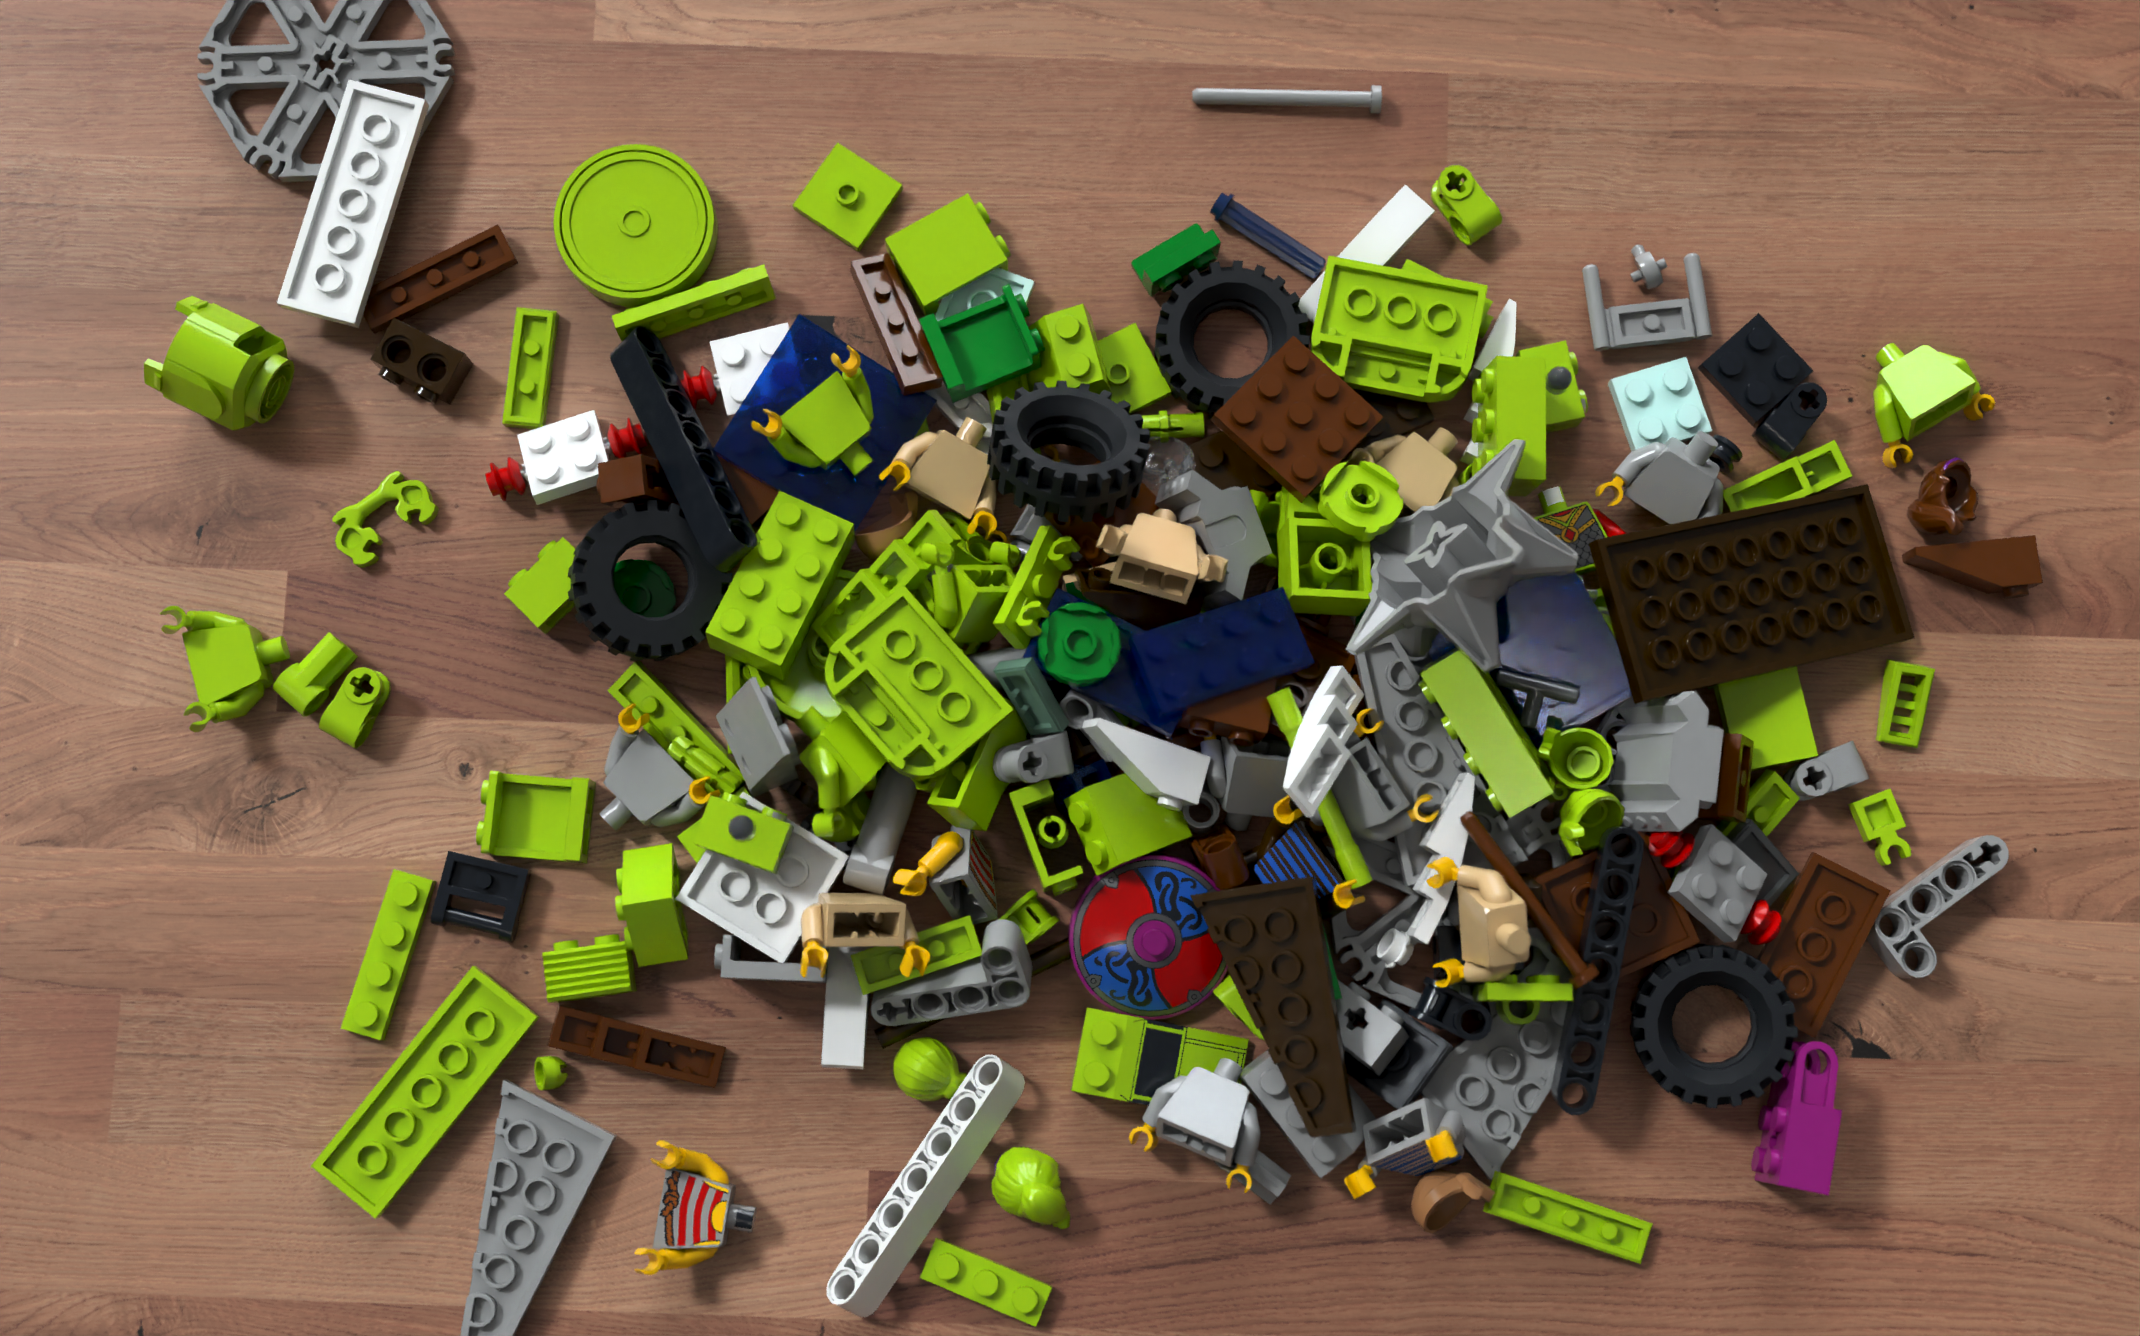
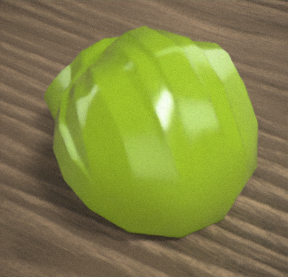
M1547 727L1544 732L1543 742L1538 750V757L1547 762L1554 778L1571 790L1598 787L1609 776L1614 762L1611 747L1603 736L1591 729L1580 727L1566 729L1561 733L1560 730Z
M1603 789L1576 790L1565 801L1559 811L1561 821L1559 835L1571 857L1583 854L1582 850L1586 851L1597 848L1600 837L1606 829L1613 826H1621L1624 817V807L1612 793Z
M930 1037L911 1039L901 1046L894 1058L893 1074L898 1087L906 1095L921 1101H936L944 1097L951 1100L968 1075L959 1072L958 1062L952 1050L943 1042Z

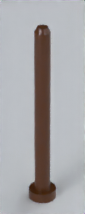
M1468 811L1460 817L1462 826L1495 871L1499 872L1507 885L1524 900L1527 914L1571 972L1572 976L1569 978V982L1572 983L1574 989L1592 980L1599 973L1593 963L1585 964L1475 813Z

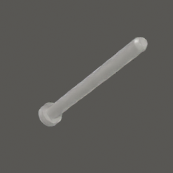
M1371 85L1370 91L1197 88L1192 91V101L1196 104L1369 107L1370 113H1380L1382 86Z

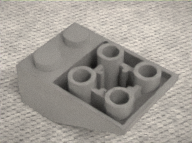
M756 677L750 678L721 709L716 718L752 797L755 798L798 778L795 766L800 764L801 761L792 735L786 723L783 724L778 705L769 686L760 688Z

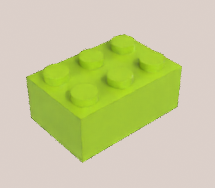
M1496 356L1479 374L1478 379H1474L1472 385L1473 403H1478V418H1474L1472 424L1473 443H1478V458L1473 460L1472 477L1512 440H1524L1526 442L1525 449L1509 488L1508 496H1527L1546 480V358Z

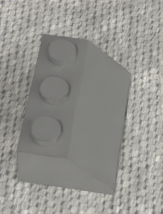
M1268 1048L1242 1069L1239 1078L1316 1176L1322 1178L1358 1148L1364 1140L1362 1125L1376 1120V1118L1349 1084L1356 1131L1353 1133L1311 1138L1288 1092L1289 1088L1277 1064H1274L1268 1052Z

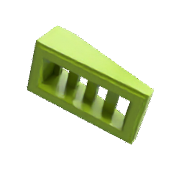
M1887 659L1882 683L1876 734L1877 741L1918 748L1935 673L1934 668ZM1901 676L1915 677L1914 685L1900 682ZM1898 691L1913 693L1912 701L1897 698ZM1894 708L1910 709V717L1893 714ZM1891 723L1909 726L1908 733L1890 730Z

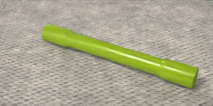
M1288 687L1266 698L1278 726L1286 736L1292 750L1303 717ZM1330 788L1317 810L1333 844L1335 857L1346 881L1357 880V883L1351 887V889H1355L1371 882L1373 878L1359 846L1352 838Z

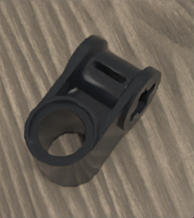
M1806 382L1800 384L1785 396L1780 404L1768 414L1751 436L1784 461L1803 440L1807 430L1827 406L1825 391L1815 383ZM1802 398L1809 402L1806 410L1801 409L1799 406Z
M1425 976L1423 983L1426 986L1416 1007L1410 1008L1408 1015L1468 1041L1481 1040L1488 1035L1492 1027V1016L1487 1008L1459 994L1458 991L1449 986L1444 988L1436 986V980ZM1436 994H1438V998L1435 1002V1005L1432 1011L1429 1012V1008ZM1470 1009L1480 1013L1483 1019L1482 1028L1475 1034H1469L1461 1027V1016Z

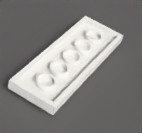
M348 80L277 301L281 308L359 328L429 107L425 99Z

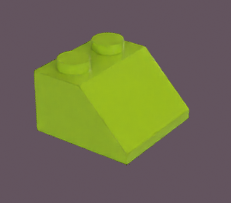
M1084 304L1044 315L1028 327L1029 330L1037 328L1045 347V351L1040 352L1042 367L1026 373L1030 392L1033 391L1034 383L1044 382L1046 387L1050 388L1056 387L1057 381H1066L1067 387L1078 389L1081 383L1089 384V391L1100 394L1103 390L1111 391L1093 321Z

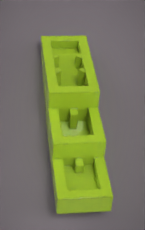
M928 510L903 539H894L870 568L860 569L813 622L811 627L826 645L831 648L836 640L902 585L911 592L935 569V565L926 563L921 558V547L924 543L936 545V541L948 543L954 548L962 539L937 510Z

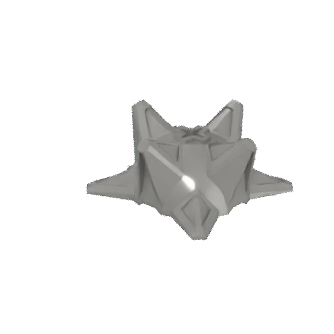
M1512 440L1465 484L1454 487L1451 496L1434 506H1422L1414 514L1397 519L1389 531L1375 536L1370 541V556L1374 560L1370 570L1373 580L1372 592L1368 594L1371 601L1346 647L1349 653L1359 655L1369 650L1386 636L1394 633L1406 654L1419 658L1427 654L1432 647L1433 639L1440 632L1482 671L1489 672L1501 665L1496 602L1507 593L1508 587L1514 586L1517 581L1540 576H1561L1573 573L1578 560L1577 552L1508 497L1509 488L1525 449L1526 442L1524 440Z

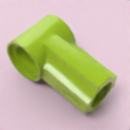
M328 632L300 663L292 664L280 674L273 684V690L303 717H307L325 702L330 692L328 688L358 656L342 641Z

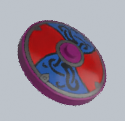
M1149 853L1123 863L1099 876L1095 875L1087 883L1075 903L1068 932L1072 961L1084 986L1099 1002L1119 1014L1149 1020L1171 1018L1201 1004L1221 983L1227 973L1228 966L1217 944L1213 943L1207 931L1209 928L1190 895L1221 890L1197 866L1167 854Z

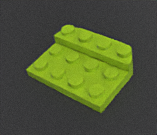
M1328 255L1312 331L1311 352L1353 389L1421 402L1451 400L1466 383L1472 367L1488 285Z
M904 585L836 640L829 650L825 664V680L832 699L894 770L915 781L935 778L947 772L949 766L1013 713V708Z

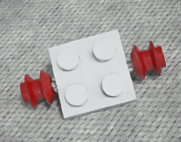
M787 322L710 341L717 374H714L715 380L712 373L704 366H701L700 374L693 377L684 370V379L680 381L694 410L697 407L698 400L706 399L711 405H714L717 397V387V390L722 392L726 413L730 421L754 415L764 406L768 410H774L798 403L806 396L800 371L804 370L803 366H805L807 374L814 380L817 379L818 371L822 369H827L832 375L834 374L832 367H835V365L831 361V355L833 353L837 355L834 342L826 344L825 337L822 336L819 346L812 347L807 340L804 341L801 348V358L800 353H795Z
M592 410L518 434L524 460L522 468L519 462L508 457L506 467L499 469L493 462L490 463L491 472L485 473L492 495H500L503 501L507 500V492L511 490H516L521 496L524 495L527 486L526 480L529 481L532 496L536 504L539 505L597 486V479L599 477L598 463L610 461L608 454H611L613 451L614 456L620 459L625 458L627 452L635 450L638 454L643 455L642 448L648 446L641 423L633 425L630 418L627 419V426L622 429H618L613 423L610 424L607 432L608 439L607 437L603 438L598 417L595 411Z

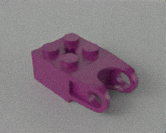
M1793 1042L1792 1051L1796 1049L1797 1051L1793 1057L1791 1068H1789L1787 1061L1780 1072L1783 1075L1778 1082L1773 1081L1771 1083L1767 1106L1763 1105L1760 1110L1758 1127L1759 1130L1763 1131L1760 1147H1756L1753 1152L1751 1167L1752 1171L1756 1172L1755 1181L1829 1195L1842 1110L1833 1109L1838 1058L1835 1051L1823 1042ZM1816 1049L1820 1050L1827 1059V1066L1822 1073H1820L1821 1063ZM1806 1056L1809 1058L1808 1069L1805 1066Z

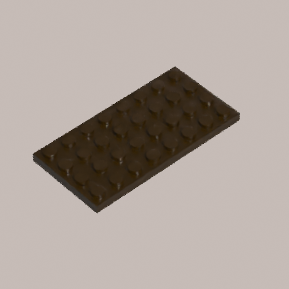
M1868 484L1601 538L1589 543L1634 704L1901 643L1914 638Z

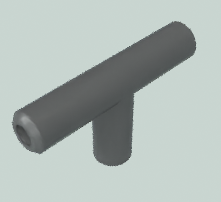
M1499 670L1495 680L1496 686L1527 693L1520 724L1523 727L1532 729L1537 725L1543 697L1576 704L1580 693L1579 688L1505 670Z

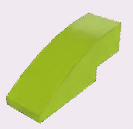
M1833 440L1723 490V497L1730 511L1734 512L1817 495L1852 479V474L1836 441Z

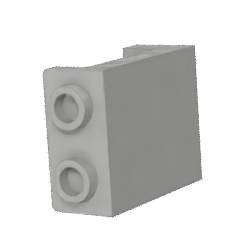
M723 935V944H716L714 967L721 970L722 978L803 983H826L828 960L823 978H821L820 969L813 966L807 968V975L803 977L800 974L801 964L740 961L741 939L736 936ZM823 945L822 948H824L829 955V947Z

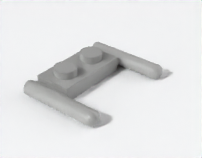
M1689 253L1684 257L1690 299L1684 298L1609 307V309H1604L1598 267L1593 264L1586 265L1582 270L1594 351L1691 341L1692 339L1701 340L1712 337L1699 255Z

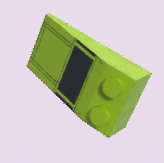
M1087 1007L1071 1091L1149 1105L1157 1088L1178 1076H1187L1194 1067H1201L1214 1073L1220 1059L1226 1058L1235 1061L1243 1069L1249 1039ZM1240 1078L1237 1081V1083L1241 1084Z

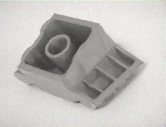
M1190 470L1161 484L1155 505L1175 513L1177 523L1191 526L1195 530L1196 544L1201 546L1205 554L1220 556L1228 560L1223 583L1217 580H1196L1204 597L1201 608L1210 612L1242 601L1250 567L1262 563L1267 555L1272 554L1248 486L1243 488L1233 486L1220 490L1194 470Z
M1696 691L1680 692L1634 704L1633 697H1630L1616 708L1627 725L1613 735L1617 741L1615 772L1613 780L1607 784L1624 807V817L1621 826L1629 827L1636 831L1680 832L1698 818L1699 808L1709 809L1713 803H1716L1724 729L1708 725L1709 709Z

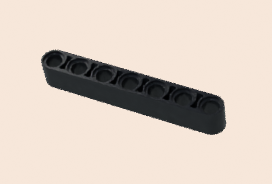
M637 326L610 353L611 363L704 557L718 571L729 572L757 546L756 534L661 341L649 329Z
M1624 826L1610 827L1600 837L1577 952L1586 965L1596 958H1603L1607 964V972L1599 980H1590L1577 989L1573 987V1001H1568L1551 1086V1094L1554 1101L1566 1113L1571 1115L1587 1113L1592 1108L1596 1098L1644 850L1641 835L1636 830ZM1624 833L1631 841V848L1626 855L1617 857L1611 849V843L1616 835ZM1618 875L1623 882L1622 892L1617 897L1608 898L1604 893L1603 884L1609 876ZM1611 917L1615 923L1614 933L1609 938L1600 939L1595 932L1596 923L1600 918ZM1587 1000H1596L1599 1005L1597 1017L1591 1021H1582L1579 1016L1580 1006ZM1579 1042H1588L1591 1046L1589 1058L1583 1062H1574L1571 1058L1573 1046ZM1572 1083L1581 1084L1583 1088L1582 1098L1574 1104L1564 1102V1089Z

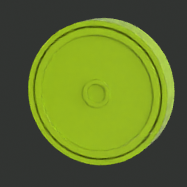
M644 144L621 145L593 155L578 166L569 176L560 191L554 211L556 243L569 270L576 280L590 293L615 305L625 307L642 306L662 299L666 295L677 294L690 289L708 268L716 248L718 236L717 216L712 199L703 180L682 158L655 146Z

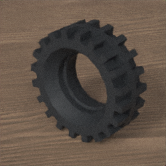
M1234 260L1232 267H1220L1218 261L1210 263L1209 270L1202 273L1195 269L1188 274L1187 281L1182 285L1177 283L1173 287L1171 296L1167 302L1163 303L1160 310L1154 348L1155 359H1158L1160 372L1170 385L1171 395L1175 399L1180 396L1188 403L1187 409L1193 413L1197 409L1209 413L1208 419H1212L1213 415L1292 336H1295L1307 348L1309 347L1310 336H1307L1306 330L1308 318L1307 314H1302L1299 309L1300 298L1296 292L1291 295L1284 288L1285 280L1278 275L1273 280L1264 274L1266 268L1258 264L1255 270L1242 268L1243 261ZM1223 309L1240 310L1253 316L1263 327L1267 338V354L1263 363L1251 374L1240 378H1222L1209 372L1199 362L1194 350V335L1199 324L1210 314Z
M1057 381L1056 387L1047 388L1044 382L1034 383L1032 392H1028L1021 387L1015 390L1014 400L1005 397L1001 401L1000 410L996 409L987 458V465H990L989 476L991 480H999L998 491L1002 495L1009 493L1015 495L1013 504L1019 508L1026 504L1035 507L1034 515L1044 517L1046 512L1058 514V521L1068 522L1069 515L1080 516L1082 522H1092L1093 514L1100 513L1105 519L1112 517L1115 506L1125 510L1130 505L1131 497L1137 498L1150 446L1148 444L1150 437L1149 429H1142L1144 420L1140 414L1130 415L1131 405L1125 400L1119 403L1113 402L1111 400L1112 393L1103 390L1100 394L1089 391V384L1081 383L1078 389L1067 387L1066 381ZM1051 444L1075 446L1093 454L1101 463L1095 465H1070L1048 459L1036 453L1033 449Z
M647 500L644 504L634 505L633 502L625 504L620 509L612 513L610 511L586 533L573 553L575 557L568 570V577L571 578V590L568 591L569 601H574L578 612L575 618L579 624L583 622L591 632L589 637L594 642L599 640L609 647L608 652L614 655L621 653L630 656L632 661L640 662L643 659H654L655 662L679 655L705 639V631L720 605L728 585L732 582V573L718 571L706 560L678 504L671 503L669 506L658 505L657 500ZM656 543L669 548L682 560L687 571L688 590L684 602L675 612L664 617L647 618L633 613L621 602L614 588V570L618 559L627 549L638 544Z
M1695 944V947L1681 950L1661 962L1657 961L1652 966L1653 969L1645 979H1641L1637 986L1639 990L1636 998L1631 1003L1630 1034L1634 1041L1635 1051L1648 1073L1668 1093L1671 1092L1680 1097L1682 1101L1690 1104L1692 1102L1704 1104L1707 1108H1717V1105L1731 1104L1735 1107L1743 1105L1742 1101L1747 1098L1762 1096L1765 1094L1763 1089L1771 1082H1778L1783 1076L1780 1073L1787 1061L1791 1062L1794 1055L1792 1051L1794 1037H1798V1028L1794 1024L1793 1013L1796 1011L1793 1002L1790 1001L1785 991L1786 987L1765 964L1751 955L1730 946ZM1717 985L1732 990L1743 1000L1750 1013L1751 1030L1746 1044L1735 1056L1722 1062L1706 1063L1691 1058L1679 1047L1673 1035L1672 1017L1676 1005L1688 992L1701 986Z

